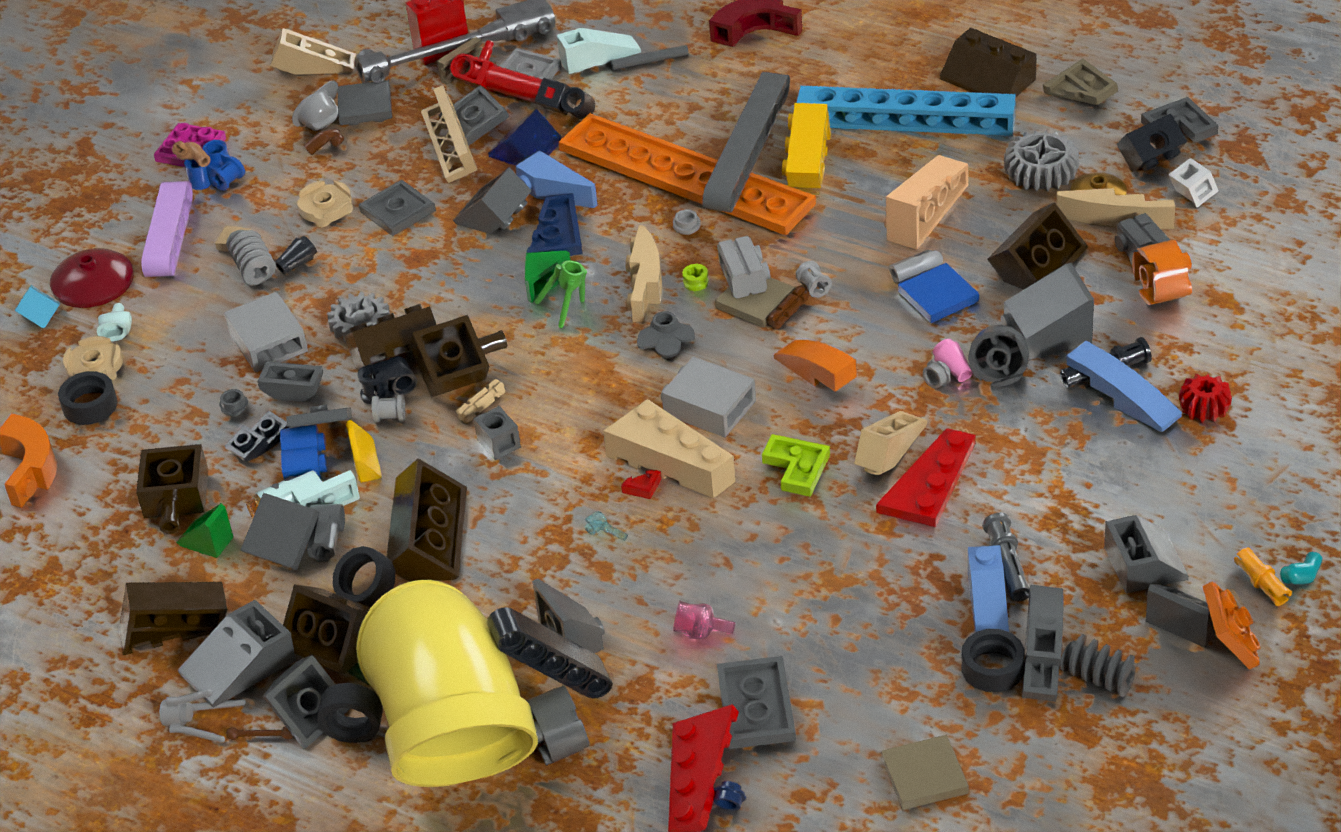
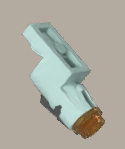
M312 470L298 477L289 476L279 483L256 492L252 496V500L246 502V506L253 520L263 492L309 508L311 505L343 504L345 506L359 500L360 496L356 478L351 470L324 482Z

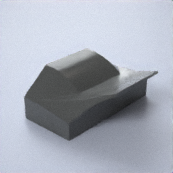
M266 361L257 381L259 390L275 400L304 402L316 394L323 376L322 366Z

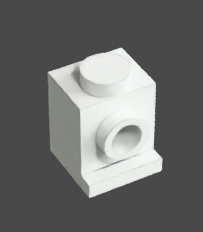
M1191 158L1169 174L1175 190L1192 201L1196 208L1218 192L1211 171Z

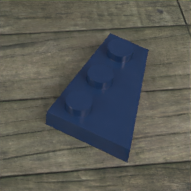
M573 193L545 197L538 217L537 229L532 234V243L526 253L567 251L570 253V256L583 254Z

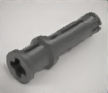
M1001 512L991 514L985 518L982 524L985 533L989 534L991 540L989 546L1000 545L1004 577L1011 599L1017 602L1024 601L1029 598L1030 588L1016 552L1018 540L1011 532L1010 517L1006 513Z

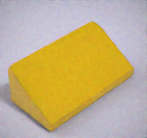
M352 420L347 421L346 426L358 481L363 483L382 478L373 437Z

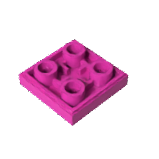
M178 123L153 154L155 162L185 167V160L177 158L172 151V147L176 142H194L203 149V146L209 141H225V131L216 130L211 127L194 126L188 123Z

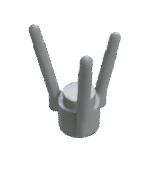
M212 690L199 691L179 697H167L160 705V721L163 726H170V733H185L222 743L225 741L224 736L184 725L186 722H191L193 711L243 706L246 704V701L244 699L226 700L214 708L208 702L190 703V701L211 696L213 694Z

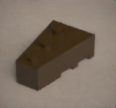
M126 582L119 623L123 655L133 653L132 648L152 644L153 648L163 646L162 641L182 637L183 641L210 635L226 617L227 613L222 582Z

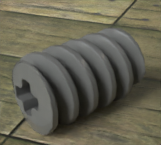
M1081 634L1076 641L1073 640L1066 646L1061 657L1060 670L1065 672L1069 670L1070 674L1076 677L1081 675L1083 680L1087 682L1093 681L1098 687L1105 686L1107 691L1114 693L1118 690V694L1121 697L1128 693L1135 677V656L1130 654L1123 662V651L1119 649L1113 656H1109L1110 645L1105 644L1101 651H1098L1099 641L1093 639L1086 646L1087 635Z

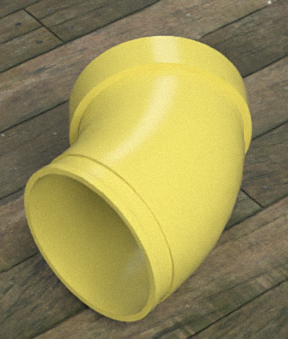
M416 580L391 589L375 602L366 614L359 630L357 658L363 676L377 692L386 714L389 729L385 734V743L391 772L395 779L412 786H449L496 775L519 764L532 754L537 747L538 737L531 707L520 696L508 657L498 649L488 628L486 617L461 591L444 582Z

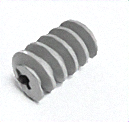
M236 230L229 235L226 242L227 249L244 281L248 285H258L271 278L275 273L276 263L265 246L261 235L253 230Z

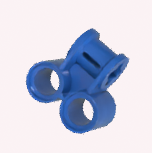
M212 140L203 146V150L211 158L208 166L201 167L195 160L184 161L188 181L191 182L192 189L203 190L212 185L221 191H225L229 188L231 182L245 175L244 166L237 158L229 156L227 145L222 140Z

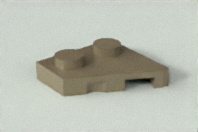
M1082 58L1044 83L1043 90L1048 95L1098 105L1117 93L1118 85Z

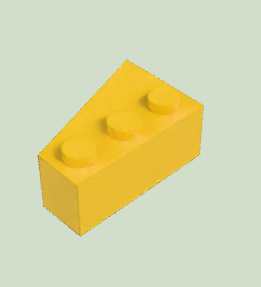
M795 103L793 114L789 113L788 130H791V135L785 138V153H788V159H783L782 176L787 177V183L790 187L821 188L825 169L824 157L828 154L826 140L831 138L827 104Z

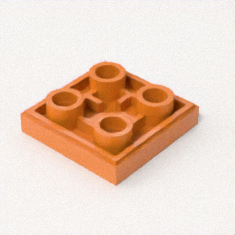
M1213 581L1202 586L1216 636L1249 670L1260 665L1257 650L1261 649L1257 637L1250 629L1253 619L1249 611L1244 606L1239 608L1232 593L1228 589L1223 591Z

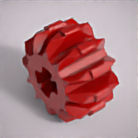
M1209 373L1206 376L1195 374L1193 379L1186 378L1183 386H1181V390H1179L1182 413L1188 414L1190 420L1199 418L1202 423L1206 419L1215 422L1218 417H1225L1232 403L1229 383L1222 382L1221 376L1210 377Z

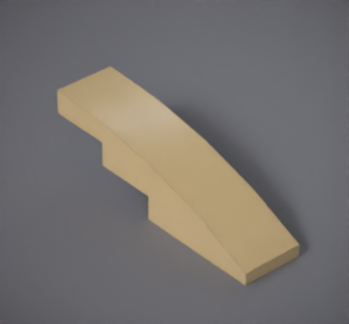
M1114 188L1057 191L1056 204L1068 220L1117 228L1119 222L1129 218L1133 220L1135 216L1146 213L1160 229H1174V199L1145 201L1144 194L1115 195Z

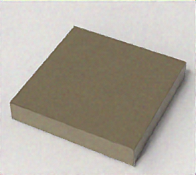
M770 277V279H766L767 289L765 292L754 295L750 293L749 296L737 299L733 296L730 287H728L715 300L716 309L764 328L767 325L769 315L774 310H777V307L793 293L795 287Z
M947 734L881 751L882 761L902 810L969 794V785Z

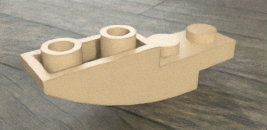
M639 225L636 237L631 238V255L626 256L625 263L626 272H630L633 291L628 293L627 310H632L633 322L644 323L649 304L661 303L662 277L656 243L647 228Z

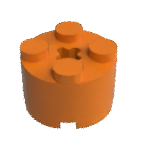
M1176 240L1137 248L1138 251L1133 253L1132 267L1135 281L1141 280L1143 289L1138 291L1146 304H1158L1192 294V285L1188 276V270L1192 267L1191 259L1187 252L1182 253Z

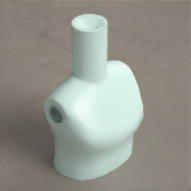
M121 303L114 304L112 312L98 317L97 335L110 338L111 342L126 337L132 324L130 312L124 311V306Z

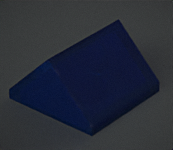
M535 109L520 120L490 150L488 155L490 158L516 166L538 151L549 156L559 145L562 136Z

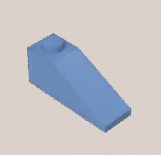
M541 151L536 152L515 166L517 176L532 190L530 195L536 199L545 200V197L573 193L575 205L590 208L598 206L596 187L593 182Z
M1000 545L968 547V581L975 632L984 629H1002L1009 632L1004 569Z

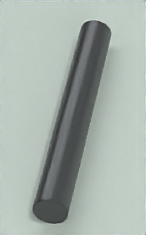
M687 45L614 59L611 60L612 70L686 56L689 55Z

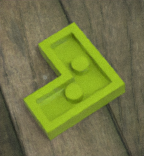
M771 434L762 453V463L787 468L781 480V491L811 497L830 457V446Z

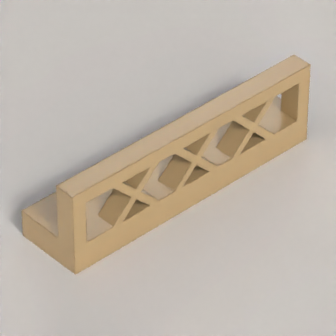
M442 85L433 89L438 103L421 112L447 182L451 183L478 169L454 105ZM442 112L439 120L430 119L431 116ZM442 128L449 130L445 137L438 136ZM448 145L455 146L451 154L444 153ZM454 162L463 164L462 167L451 172L449 171Z

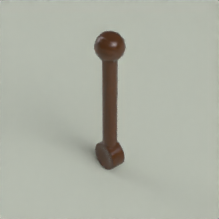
M286 726L282 730H238L235 727H231L226 731V736L229 740H235L238 737L282 736L287 740L294 738Z

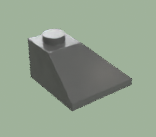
M540 579L532 581L539 624L594 654L604 649L602 635L605 634V629L598 617L593 618L584 606Z
M311 655L298 660L279 676L266 691L263 698L302 748L305 749L324 733L317 723L320 700L325 690L335 685V683L314 656ZM342 708L335 711L344 715L349 709Z

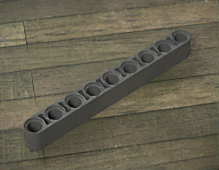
M764 71L761 73L705 186L702 201L704 209L730 213L734 210L788 96L790 75Z

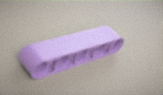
M190 181L161 182L142 254V272L144 277L174 276L193 199Z

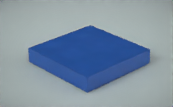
M947 263L898 284V292L930 323L979 302V293Z

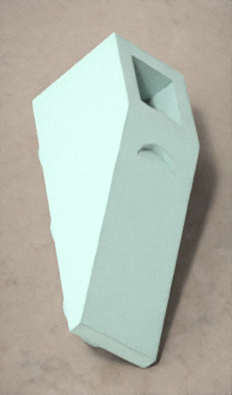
M585 28L557 35L559 58L568 74L604 65L614 59L641 53L640 47L630 35Z

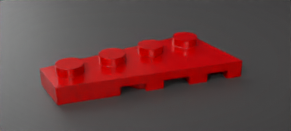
M946 428L878 501L876 513L936 527L976 444V435Z
M733 704L673 723L668 832H700L706 830L716 793L713 789L717 777L722 774L724 767L721 761L724 748H729L732 738L729 732L732 722L737 721L739 711Z

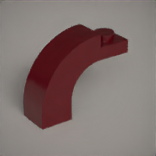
M736 0L719 9L709 20L711 42L734 47L744 35L762 29L799 36L803 31L802 9L783 5V0Z

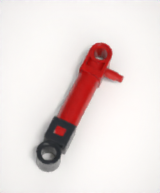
M486 41L479 58L462 53L457 55L451 62L450 69L453 76L469 86L477 88L481 85L486 91H496L523 99L564 115L570 113L582 120L589 113L593 114L596 105L593 97L578 87H570L565 83L545 77L543 79L497 66L489 61L494 45L492 41ZM581 99L580 104L575 107L577 101Z

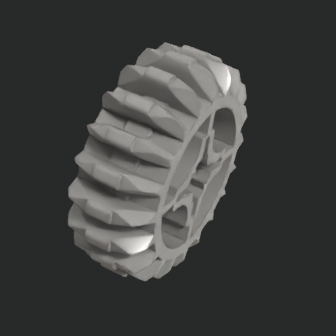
M1035 130L1033 134L1024 132L1023 137L1015 136V140L1009 142L1008 148L1004 153V169L1006 174L1009 175V180L1015 181L1016 186L1024 185L1026 190L1035 188L1037 192L1039 189H1045L1046 191H1049L1050 188L1059 189L1060 185H1068L1069 180L1075 178L1079 168L1078 148L1074 146V141L1068 140L1065 135L1059 136L1058 132L1053 134L1048 133L1047 130L1044 133H1038Z

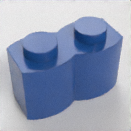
M317 424L281 429V467L283 478L286 479L289 476L298 477L314 470L322 481V473L327 472L326 456L321 454V451L326 450L324 432L318 433Z

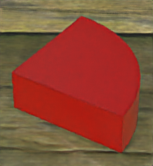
M648 470L645 471L646 474L634 477L633 479L632 476L627 478L621 485L622 493L651 500L662 479L661 471Z

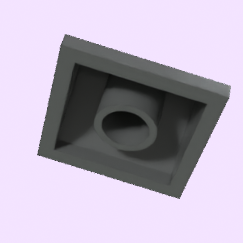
M1150 584L1147 595L1146 622L1205 648L1216 634L1207 602L1171 586Z

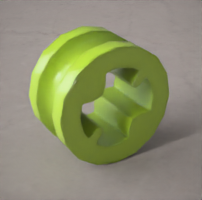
M691 264L683 269V284L686 289L701 291L708 286V270L704 265Z

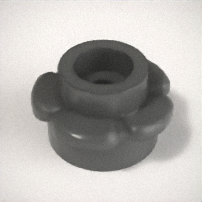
M238 389L225 391L221 395L219 402L221 412L230 416L240 415L245 410V406L248 405L247 397Z

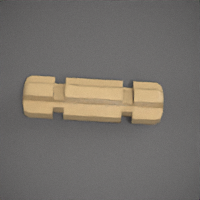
M493 379L486 387L467 401L468 404L464 403L457 409L458 419L464 423H469L476 417L475 414L479 415L495 399H498L505 393V385L497 379Z

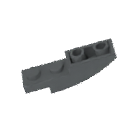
M1030 585L1022 698L1056 702L1062 651L1063 588Z

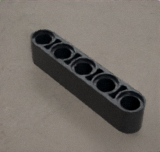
M499 608L489 615L487 625L501 652L588 698L603 697L611 690L612 680L598 655L512 608Z

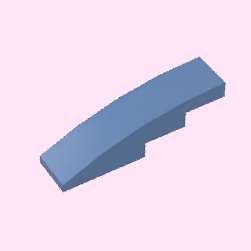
M1085 341L1066 355L1067 365L1089 376L1090 386L1114 398V408L1160 432L1166 430L1182 417V412L1157 388L1126 364L1092 343Z

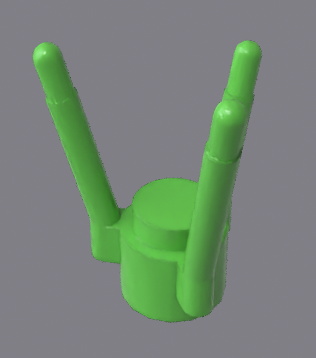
M572 260L565 261L562 265H556L553 275L535 299V304H540L558 279L561 288L566 290L558 324L559 328L564 327L572 291L579 287V301L581 303L585 301L587 270L584 269L582 264Z

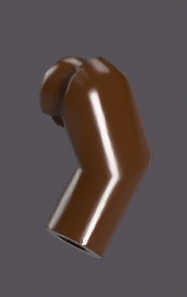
M332 128L318 132L304 144V147L313 155L329 141L333 147H337L344 141V137L339 133L340 130Z

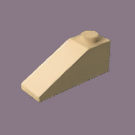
M283 28L273 49L270 66L294 75L352 73L356 54Z
M899 411L863 428L854 464L864 467L866 472L880 475L894 468L926 427L927 420Z

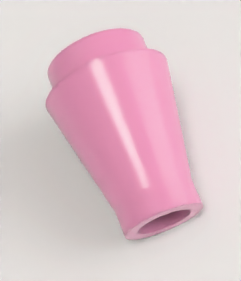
M944 339L934 347V360L945 363L950 369V374L956 377L959 382H964L972 376L973 372L958 342L952 341V339Z

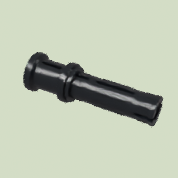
M1143 337L1136 338L1134 343L1123 347L1120 345L1114 346L1109 354L1128 367L1139 362L1148 363L1152 360L1150 347ZM1072 367L1060 370V377L1066 388L1090 379L1089 376Z

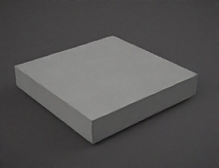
M516 48L500 67L540 79L544 77L552 79L561 69L562 65L560 59Z

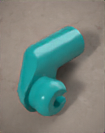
M1309 552L1304 563H1292L1289 566H1284L1280 571V578L1286 584H1309L1316 578L1323 558L1317 552Z

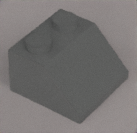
M509 167L481 187L453 221L457 225L488 234L498 228L504 230L514 220L511 215L513 213L517 214L527 205L528 202L525 199L532 190Z

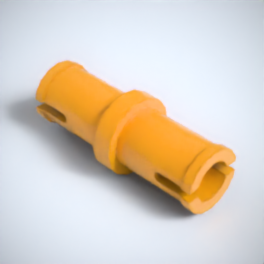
M1249 547L1240 550L1236 554L1238 557L1234 558V562L1251 578L1250 582L1255 588H1261L1276 606H1281L1289 600L1288 597H1291L1292 591L1275 576V570L1270 565H1265Z

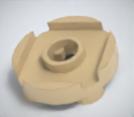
M317 181L304 187L299 193V200H297V207L301 217L307 221L314 222L317 227H326L330 222L350 214L353 211L350 189L344 183L333 181L334 185H325V181Z
M103 336L82 339L78 341V347L73 350L70 347L66 350L63 356V364L69 377L86 371H97L106 374L113 381L117 377L116 372L123 363L120 346L117 343L116 345L111 343L110 338Z

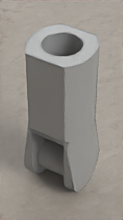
M924 250L914 256L889 265L890 275L894 282H902L941 265L943 256L936 250Z

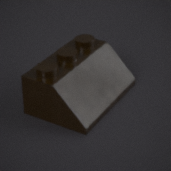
M970 27L955 40L941 71L940 80L973 93L1016 94L1017 97L1036 80L1037 54Z
M1053 202L1033 212L987 260L1004 282L1024 290L1063 265L1073 264L1088 246L1057 204Z
M294 584L283 626L291 632L294 653L303 658L313 655L320 665L345 674L358 663L357 638L361 624L370 607L322 588Z

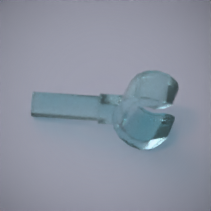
M594 512L585 518V521L588 523L585 525V530L591 535H595L600 530H603L623 541L628 537V534L611 526L602 512Z

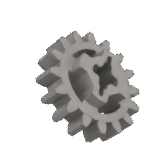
M360 292L357 297H354L351 293L348 294L349 299L347 300L339 298V305L332 304L331 312H328L327 316L330 331L334 332L335 338L343 336V340L346 342L344 336L351 333V327L365 322L368 327L378 324L377 318L390 314L388 303H384L382 296L375 299L374 293L364 296V293Z

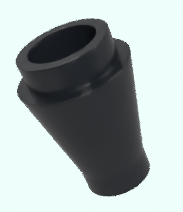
M306 236L296 237L275 261L276 267L285 275L289 271L313 260L317 250Z

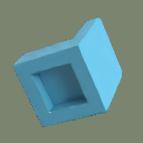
M30 285L15 311L40 327L45 328L59 307L60 302Z

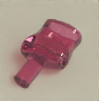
M679 600L673 631L682 633L689 639L707 638L712 630L733 635L736 622L715 617L713 608L708 604H690Z

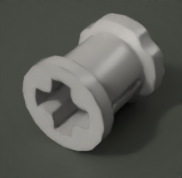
M815 261L804 262L796 271L797 280L807 286V290L812 297L820 298L829 292L832 281L829 276L823 275L820 272V267Z
M403 394L398 395L397 398L379 399L378 396H373V421L380 422V419L393 418L405 421V399Z

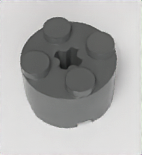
M564 685L526 700L531 707L538 744H542L538 749L545 766L590 746L582 720L578 718L575 711L576 706Z

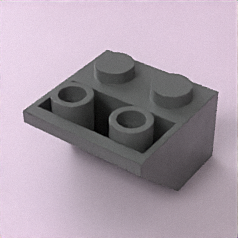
M1138 515L1105 521L1104 549L1126 594L1148 589L1150 584L1168 585L1188 580L1189 575L1166 530Z

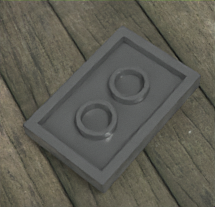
M783 656L717 664L722 707L733 704L739 711L737 721L732 722L729 732L732 738L729 749L796 741V731Z

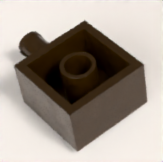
M468 315L413 332L410 343L411 350L431 398L485 380L490 367L485 354L506 349L508 346L502 330L478 338Z
M202 444L141 450L136 494L143 518L161 517L159 527L163 533L173 534L179 530L180 515L205 513L208 466Z

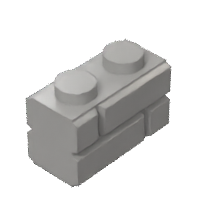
M749 236L735 238V241L719 242L717 245L719 264L733 296L737 299L749 296L750 293L754 295L765 292L767 289L766 279H770V271L767 262H763L760 246H754Z

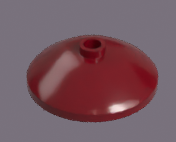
M105 248L87 249L67 257L55 268L50 278V288L55 299L66 306L75 308L96 307L109 303L125 293L133 281L134 270L130 260L117 251Z

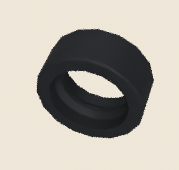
M97 371L75 374L60 386L58 392L64 417L78 425H90L101 422L115 411L118 403L112 380L106 374ZM102 393L94 401L74 403L77 398L84 394Z
M356 547L345 553L336 564L333 572L332 586L335 594L371 608L379 598L393 589L396 571L392 561L382 553L370 547ZM374 562L376 565V575L373 583L363 593L354 595L352 583L355 574L365 564Z
M984 629L975 632L966 639L962 646L961 671L965 680L974 688L985 692H1001L1011 689L1022 679L1024 675L1025 648L1021 640L1015 635L1002 629ZM1000 652L1010 657L1013 662L1003 668L987 669L979 666L973 659L982 653Z
M353 683L335 684L327 688L321 696L317 723L325 734L338 741L348 743L365 742L374 738L379 732L383 706L378 694L370 688ZM342 708L354 709L363 713L365 717H346L335 710Z

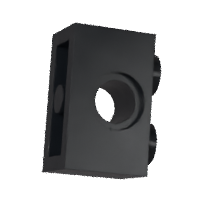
M1168 114L1127 133L1116 145L1133 173L1141 168L1144 171H1148L1159 164L1158 161L1163 158L1169 161L1181 154L1179 149L1188 141L1172 114Z

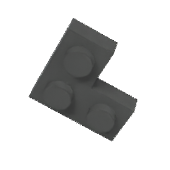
M1189 97L1141 114V123L1143 125L1172 114L1179 128L1194 143L1218 134L1219 125Z

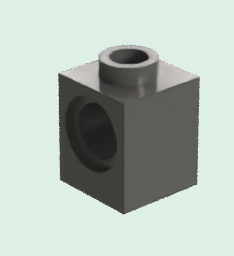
M500 406L473 418L477 441L494 460L521 448L518 426Z

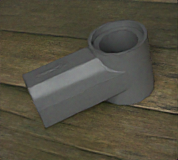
M343 504L310 506V508L320 513L308 541L307 551L309 557L315 558L318 562H328L336 554L339 532H343L345 527Z

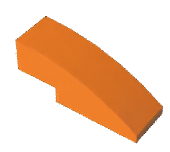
M805 339L794 340L774 354L775 360L813 386L823 383L836 392L857 377L856 359L839 349L821 342Z

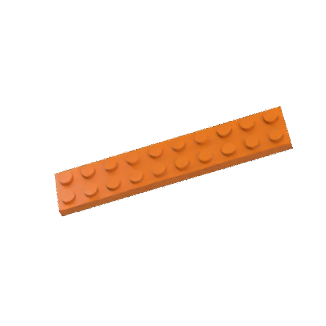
M591 113L559 141V150L700 204L703 201L705 186L718 162L717 159ZM751 172L732 213H724L786 236L816 205V196Z

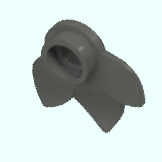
M662 311L653 316L649 327L640 331L637 338V346L639 349L655 347L656 353L661 357L672 358L679 353L681 342L695 340V332L690 325L679 323L673 313Z

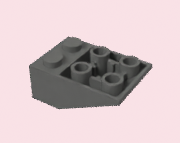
M253 600L228 614L178 669V673L197 692L212 690L213 694L204 697V699L214 708L295 662L296 658L291 632L261 604Z

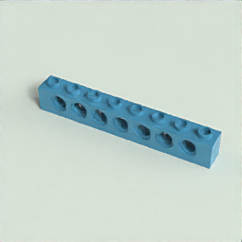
M800 86L797 103L827 104L830 128L1013 136L1016 94Z

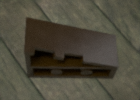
M417 304L404 309L405 315L395 318L394 313L377 318L378 324L368 327L365 322L351 327V333L344 336L355 369L410 351L413 332L437 325L431 307L422 309L421 304Z

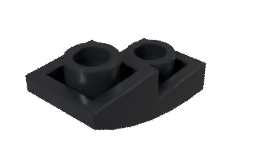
M268 411L252 429L244 425L224 447L240 459L248 462L280 442V430L289 428V426H287L285 420Z

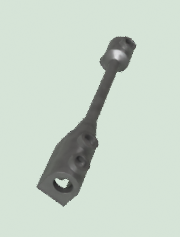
M546 0L522 1L496 9V20L478 29L476 32L387 57L382 51L374 53L371 49H364L356 56V70L362 83L370 81L380 83L385 77L389 76L390 68L393 66L458 48L474 37L481 39L482 42L487 40L510 41L513 39L524 41L530 34L537 32L548 34L555 27V16Z

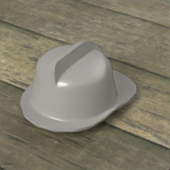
M334 80L329 81L316 92L303 99L293 112V124L297 127L306 126L313 131H320L333 123L338 116V107L334 102L338 91V83Z

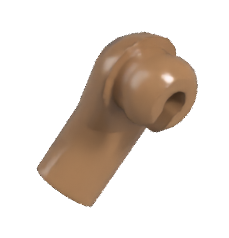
M178 141L172 147L173 153L181 160H195L201 167L208 166L211 161L208 154L197 143Z

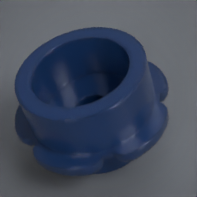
M723 781L721 785L714 788L716 791L714 804L726 810H739L742 802L746 800V795L741 790L742 787L739 784Z

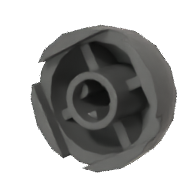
M1002 324L989 326L981 330L971 343L968 355L970 369L979 380L982 381L983 379L986 382H993L991 383L992 386H1008L1018 381L1027 368L1029 361L1027 342L1023 335L1013 327Z

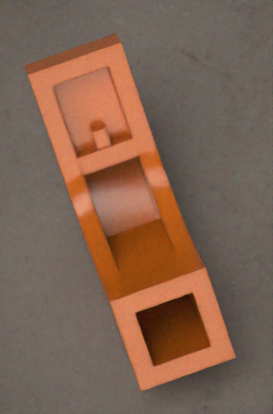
M11 414L0 427V447L4 455L22 459V462L4 485L11 505L22 508L28 499L34 495L37 488L46 490L50 488L56 476L57 462L44 428L30 418Z

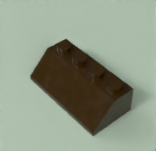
M419 458L396 477L386 557L392 561L396 574L410 582L416 580H455L459 577L467 486Z

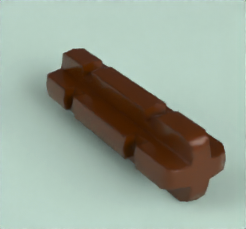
M798 286L777 307V310H774L769 315L767 324L775 330L779 329L808 300L810 296L809 291L805 290L803 286Z

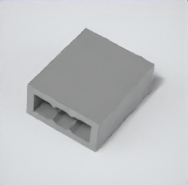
M278 292L224 312L229 334L255 373L263 370L266 361L283 362L308 352L304 330Z
M693 356L685 366L679 369L676 377L664 386L661 392L663 410L682 422L726 438L756 402L755 379Z

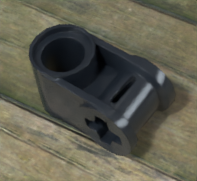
M400 356L392 357L373 365H366L357 374L358 380L362 384L360 391L361 400L367 404H372L373 396H378L379 399L393 398L410 393L417 385L415 374L406 359Z

